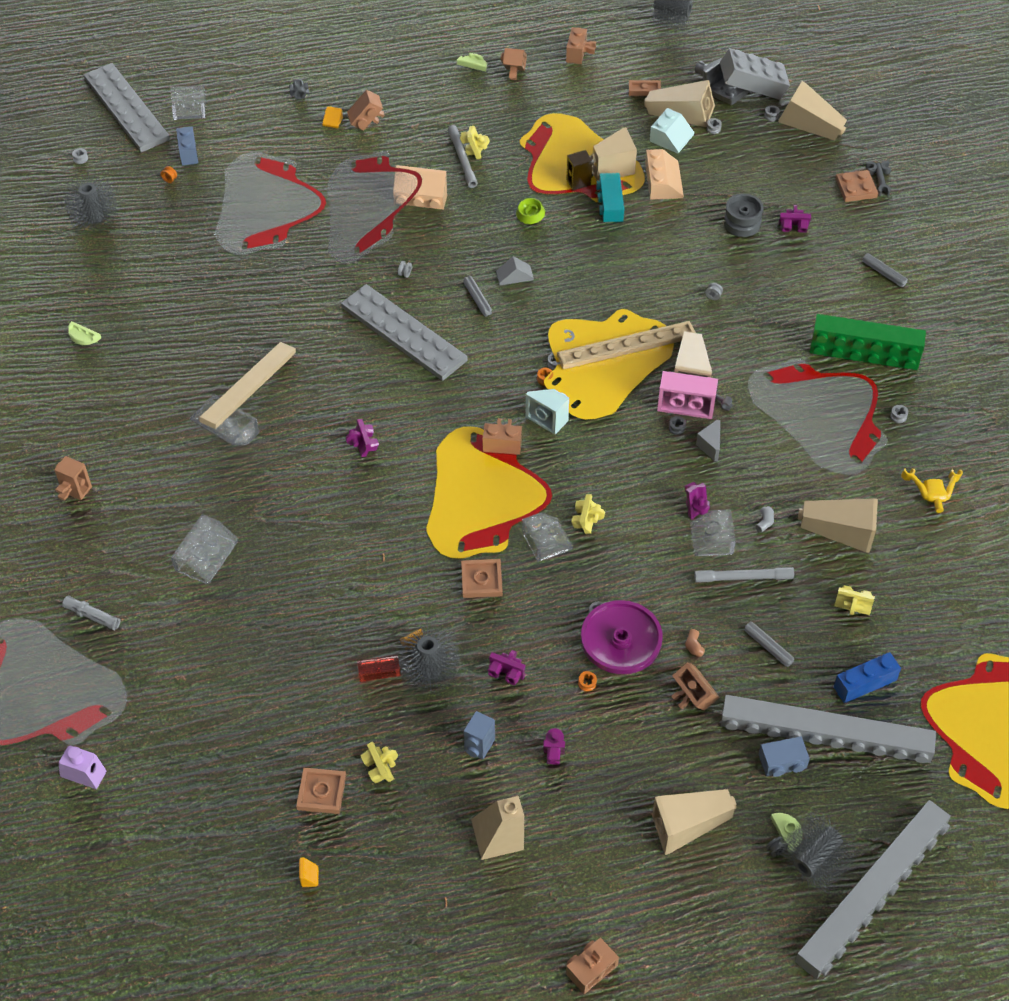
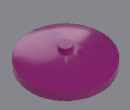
M615 600L597 606L587 615L581 629V644L584 653L594 665L610 673L631 674L647 668L658 657L662 646V629L655 615L644 606L631 601Z

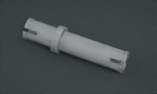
M69 595L63 600L62 606L76 612L80 617H87L114 631L120 625L121 620L90 606L86 601H79Z

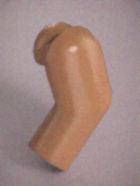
M691 629L685 643L686 649L692 655L701 657L705 653V649L697 641L699 631Z

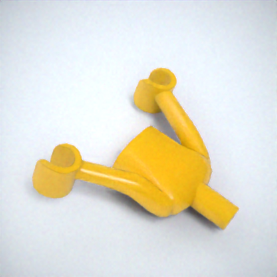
M904 468L901 477L905 481L912 479L919 488L923 499L934 502L936 512L941 513L944 511L942 502L950 499L954 485L961 478L963 471L958 470L957 474H955L954 470H951L948 476L950 481L946 490L943 481L940 479H928L922 483L916 477L915 469L913 468L910 470V473Z

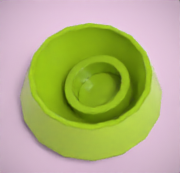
M528 198L520 202L516 210V216L520 222L534 224L544 218L545 209L539 200Z

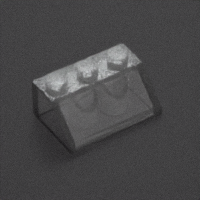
M215 394L190 417L192 422L233 446L248 445L259 434L257 419L239 408L216 429L201 423L200 416L220 398Z
M202 514L172 555L171 559L174 570L209 585L239 540L219 520Z

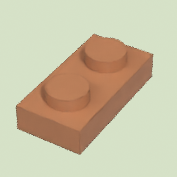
M629 80V96H648L650 91L661 89V81Z

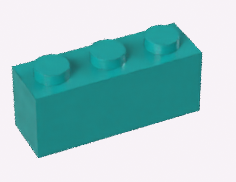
M600 173L599 180H596V190L600 192L598 193V203H601L599 205V215H602L603 222H623L624 202L620 173Z

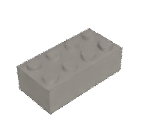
M731 48L728 49L720 61L725 84L779 100L790 87L784 64L780 62H774L767 58H761L754 54L744 53Z

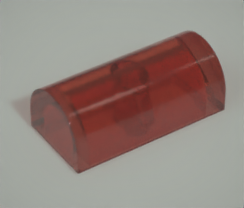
M398 654L357 660L360 682L401 676Z

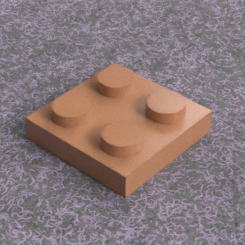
M869 170L836 174V181L845 202L877 198L878 191Z
M501 559L461 561L463 598L503 596Z
M303 768L296 805L297 810L340 814L346 772Z

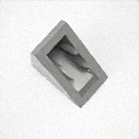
M514 256L496 270L499 285L534 280L530 265Z
M716 420L697 433L696 445L714 461H718L720 420Z

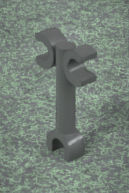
M883 161L882 163L866 162V168H868L870 175L876 172L879 183L878 196H881L882 191L886 192L887 196L891 192V188L886 185L883 175L890 174L891 172L889 161Z

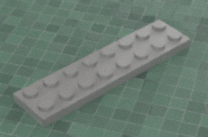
M113 63L84 74L87 83L140 152L170 140L169 134Z
M367 284L341 303V307L442 381L468 361L467 355Z

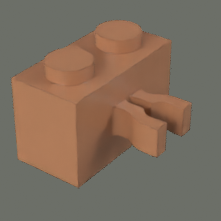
M572 27L567 44L566 62L582 64L584 52L595 54L596 42H587V29Z
M505 48V51L501 54V62H503L506 69H510V80H517V70L525 71L527 54L524 50Z
M366 90L347 111L351 125L364 131L372 121L376 124L379 123V119L376 116H381L382 118L385 116L384 111H382L383 107L379 95Z
M499 418L497 424L485 423L483 452L520 455L522 426H513L512 419H508V424L502 425Z
M65 456L56 465L55 473L60 484L55 489L56 492L60 493L58 498L65 501L70 495L82 500L92 488L85 464Z
M688 662L672 675L682 688V691L672 695L674 700L683 696V701L678 705L681 709H684L691 700L697 708L705 711L720 698L697 667Z
M600 937L595 942L593 940L585 946L584 952L579 956L574 955L569 959L566 966V975L585 994L618 966L619 957Z

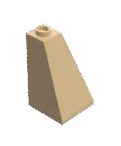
M709 80L653 90L649 92L644 101V105L650 115L660 117L669 108L682 114L688 124L707 127V122L715 107Z
M802 81L778 122L835 141L838 135L842 136L846 129L844 125L847 120Z
M684 331L674 373L711 378L712 369L702 334Z
M878 499L804 501L803 509L799 508L798 520H801V528L870 553L876 533Z
M728 789L655 797L652 817L665 855L672 853L733 818L734 810L737 806L735 798L730 796Z
M519 796L496 801L471 819L481 860L524 850V813Z

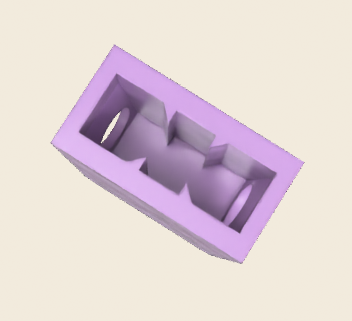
M68 746L59 761V771L62 778L94 789L98 788L107 772L94 753L78 747Z

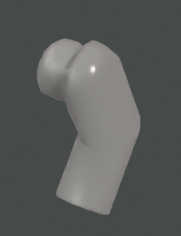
M769 506L762 507L760 510L763 520L755 525L759 533H762L774 523V511Z

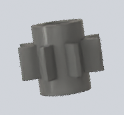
M302 79L294 80L289 85L290 95L296 99H304L306 94H309L308 83H304Z

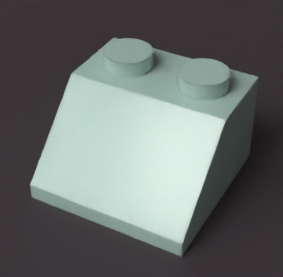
M667 108L651 126L650 142L679 153L692 138L694 131L682 114Z
M555 389L527 392L526 418L556 435L568 422L569 397Z

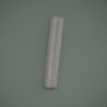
M867 253L864 255L862 261L900 287L906 285L908 280L906 277L871 254Z
M472 276L465 277L464 284L484 316L491 315L492 309Z
M749 622L745 626V632L786 667H789L794 662V657L755 623Z

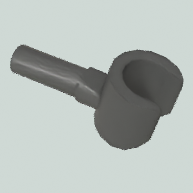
M716 394L715 398L722 402L721 408L729 411L733 406L732 398L730 396L724 398Z

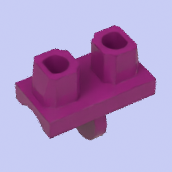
M793 205L792 209H786V213H780L778 225H781L782 232H789L792 229V225H798V232L806 233L811 220V214L803 213V210H797V205Z
M357 419V426L349 430L346 442L349 445L358 447L361 457H366L368 451L377 450L379 443L377 438H369L373 436V426L364 424L362 419Z
M695 482L685 485L688 517L694 519L697 515L708 513L710 503L707 501L706 485L704 483L697 485Z
M511 650L509 655L506 653L498 655L492 652L489 656L488 675L498 678L501 672L506 673L505 681L516 685L519 679H524L526 665L521 663V659L516 658L517 652Z
M557 728L550 729L546 733V740H544L543 750L544 753H547V764L560 765V754H565L564 734Z

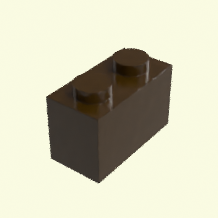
M586 150L567 155L566 180L572 190L591 185L594 161Z

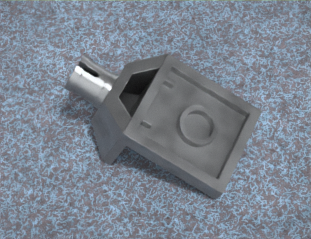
M722 58L708 65L699 61L695 66V73L702 75L703 81L709 80L713 97L733 105L751 92L725 84L720 65Z

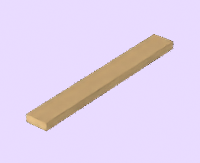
M690 321L560 351L557 352V358L564 370L682 341L684 331L696 332Z
M280 342L200 416V422L216 429L296 353V348Z

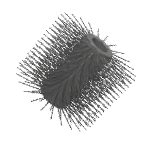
M654 0L653 11L655 12L652 13L655 15L652 16L655 17L660 25L662 24L658 18L662 22H664V18L668 24H670V20L678 30L680 29L675 24V21H677L676 23L682 30L684 28L680 23L687 29L685 22L688 20L689 26L693 0Z
M100 180L97 185L91 182L82 185L78 184L80 187L74 186L78 189L75 191L73 190L74 188H66L72 190L68 191L67 194L75 198L71 197L70 199L68 195L66 197L62 196L66 198L64 203L69 204L67 208L71 212L69 213L68 211L67 213L71 214V217L73 215L71 219H76L78 225L82 220L88 223L87 226L92 223V229L93 224L95 229L96 223L98 225L101 221L104 222L103 220L109 221L106 218L111 216L106 214L115 212V206L117 205L113 202L116 199L113 198L115 194L111 193L113 188L110 189V192L108 191L109 184H107L108 187L105 184L101 186L100 182L102 180Z
M427 620V636L426 631L425 635L424 632H421L418 637L413 633L418 639L416 640L411 637V642L407 640L406 643H411L413 646L403 645V647L412 649L410 651L409 649L407 651L406 649L404 651L403 649L400 650L404 654L399 658V664L402 662L403 665L402 670H400L401 674H403V671L404 674L406 672L408 678L416 673H420L410 680L412 682L418 677V681L420 682L421 680V684H426L425 688L427 687L428 689L427 682H424V680L426 681L425 678H427L431 691V679L432 681L434 679L435 685H438L436 683L439 681L438 677L445 682L442 676L447 678V673L456 675V673H451L450 671L452 669L453 671L454 669L456 671L459 670V668H453L452 666L454 665L455 667L459 663L460 656L457 658L455 655L458 653V646L455 649L454 645H459L458 642L455 644L456 642L454 641L453 644L452 641V644L451 642L448 644L452 648L444 649L448 645L443 643L448 642V638L440 642V635L435 638L437 632L432 634L430 629V634H428ZM408 662H415L411 665H406ZM410 671H416L415 673L408 675Z
M816 821L818 825L815 824L817 828L814 830L811 828L813 824L805 822L808 827L804 828L802 826L803 829L798 827L797 830L799 832H795L801 838L799 842L797 841L799 845L791 847L792 850L790 851L793 853L787 851L788 854L792 855L790 860L794 861L795 870L799 871V874H803L802 877L806 876V879L811 877L813 883L817 882V880L819 882L822 880L824 883L828 882L830 884V880L832 882L835 881L833 876L837 878L834 875L835 871L839 873L838 869L841 868L843 870L842 867H845L842 864L845 863L842 860L844 858L843 855L846 858L849 856L852 859L850 854L845 851L849 850L845 848L847 847L844 845L846 842H843L846 841L843 838L852 837H842L838 830H835V823L834 828H832L831 824L827 827L825 822L820 825ZM792 836V841L787 839L790 842V844H792L791 842H793V844H796V841H794L796 840L795 836ZM835 863H836V864H838V863L841 864V865H839L840 867H838V865H837L836 867H834L833 865H835Z

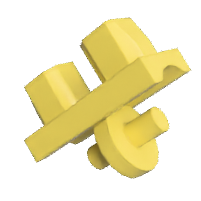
M470 126L469 131L462 132L460 137L463 144L470 143L465 147L467 156L475 155L476 159H481V151L486 149L490 142L488 136L478 134L475 126Z
M586 494L585 500L576 501L575 509L581 515H574L571 522L574 528H583L585 534H591L593 523L602 520L605 516V511L601 509V505L592 501L591 494Z
M844 585L842 588L839 587L834 606L850 610V615H854V611L870 615L875 596H872L869 591L864 590L860 593Z
M374 742L367 744L369 750L364 752L361 758L367 767L374 763L377 766L368 772L371 780L374 783L384 779L388 782L394 780L389 766L392 768L396 765L394 762L398 758L396 750H389L388 747H384L381 751L380 747H376Z

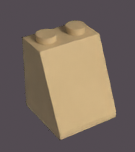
M626 127L593 146V154L591 156L594 165L592 166V172L596 180H599L600 173H620V177L635 174L637 149Z

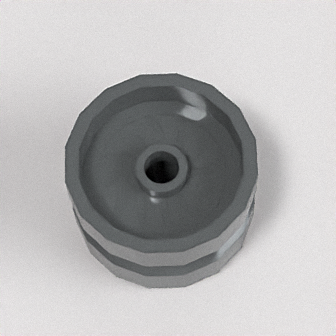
M744 193L736 194L729 198L726 203L724 217L726 230L738 237H748L756 234L761 228L764 205L761 200L754 195Z

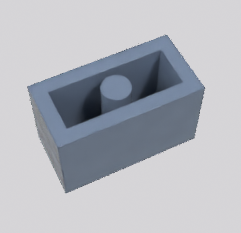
M193 126L177 128L182 166L197 164L198 156Z
M476 711L464 730V747L467 754L471 757L484 759L495 741V720Z
M802 736L761 744L759 757L766 777L772 775L778 777L791 771L801 772L807 768L810 759Z

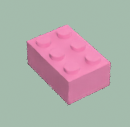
M663 371L657 411L712 419L718 379Z

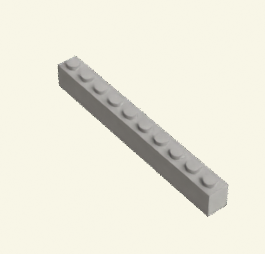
M731 695L725 696L721 727H726L730 730L739 729L752 734L762 733L770 737L789 739L802 736L803 741L815 745H830L833 748H847L855 752L865 751L878 756L887 755L897 759L916 760L919 763H931L935 754L936 731Z
M929 800L799 951L795 962L816 980L821 974L825 976L832 968L831 962L835 957L839 960L845 953V945L848 942L853 943L860 934L858 930L861 926L866 928L872 921V913L875 910L879 912L887 902L884 899L888 894L890 896L895 894L899 888V881L901 879L905 881L912 873L910 868L914 864L918 866L925 857L923 854L925 850L928 849L930 851L938 841L936 837L939 834L943 836L950 827L948 821L951 815Z

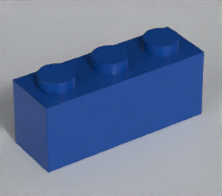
M889 652L838 674L834 689L842 701L847 703L897 681L901 667Z

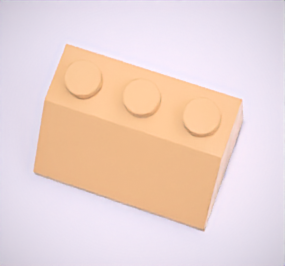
M663 149L646 150L645 167L650 200L683 198L678 160Z
M396 165V168L416 171L422 177L421 187L406 205L444 210L447 198L446 171ZM395 172L394 204L402 205L416 189L418 180L414 175L405 172Z

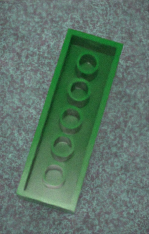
M817 314L809 353L918 370L925 346L926 330Z

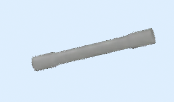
M452 125L448 128L450 138L462 165L468 187L474 188L478 182L460 140L459 131L455 125Z
M793 567L756 570L694 571L695 582L794 579Z

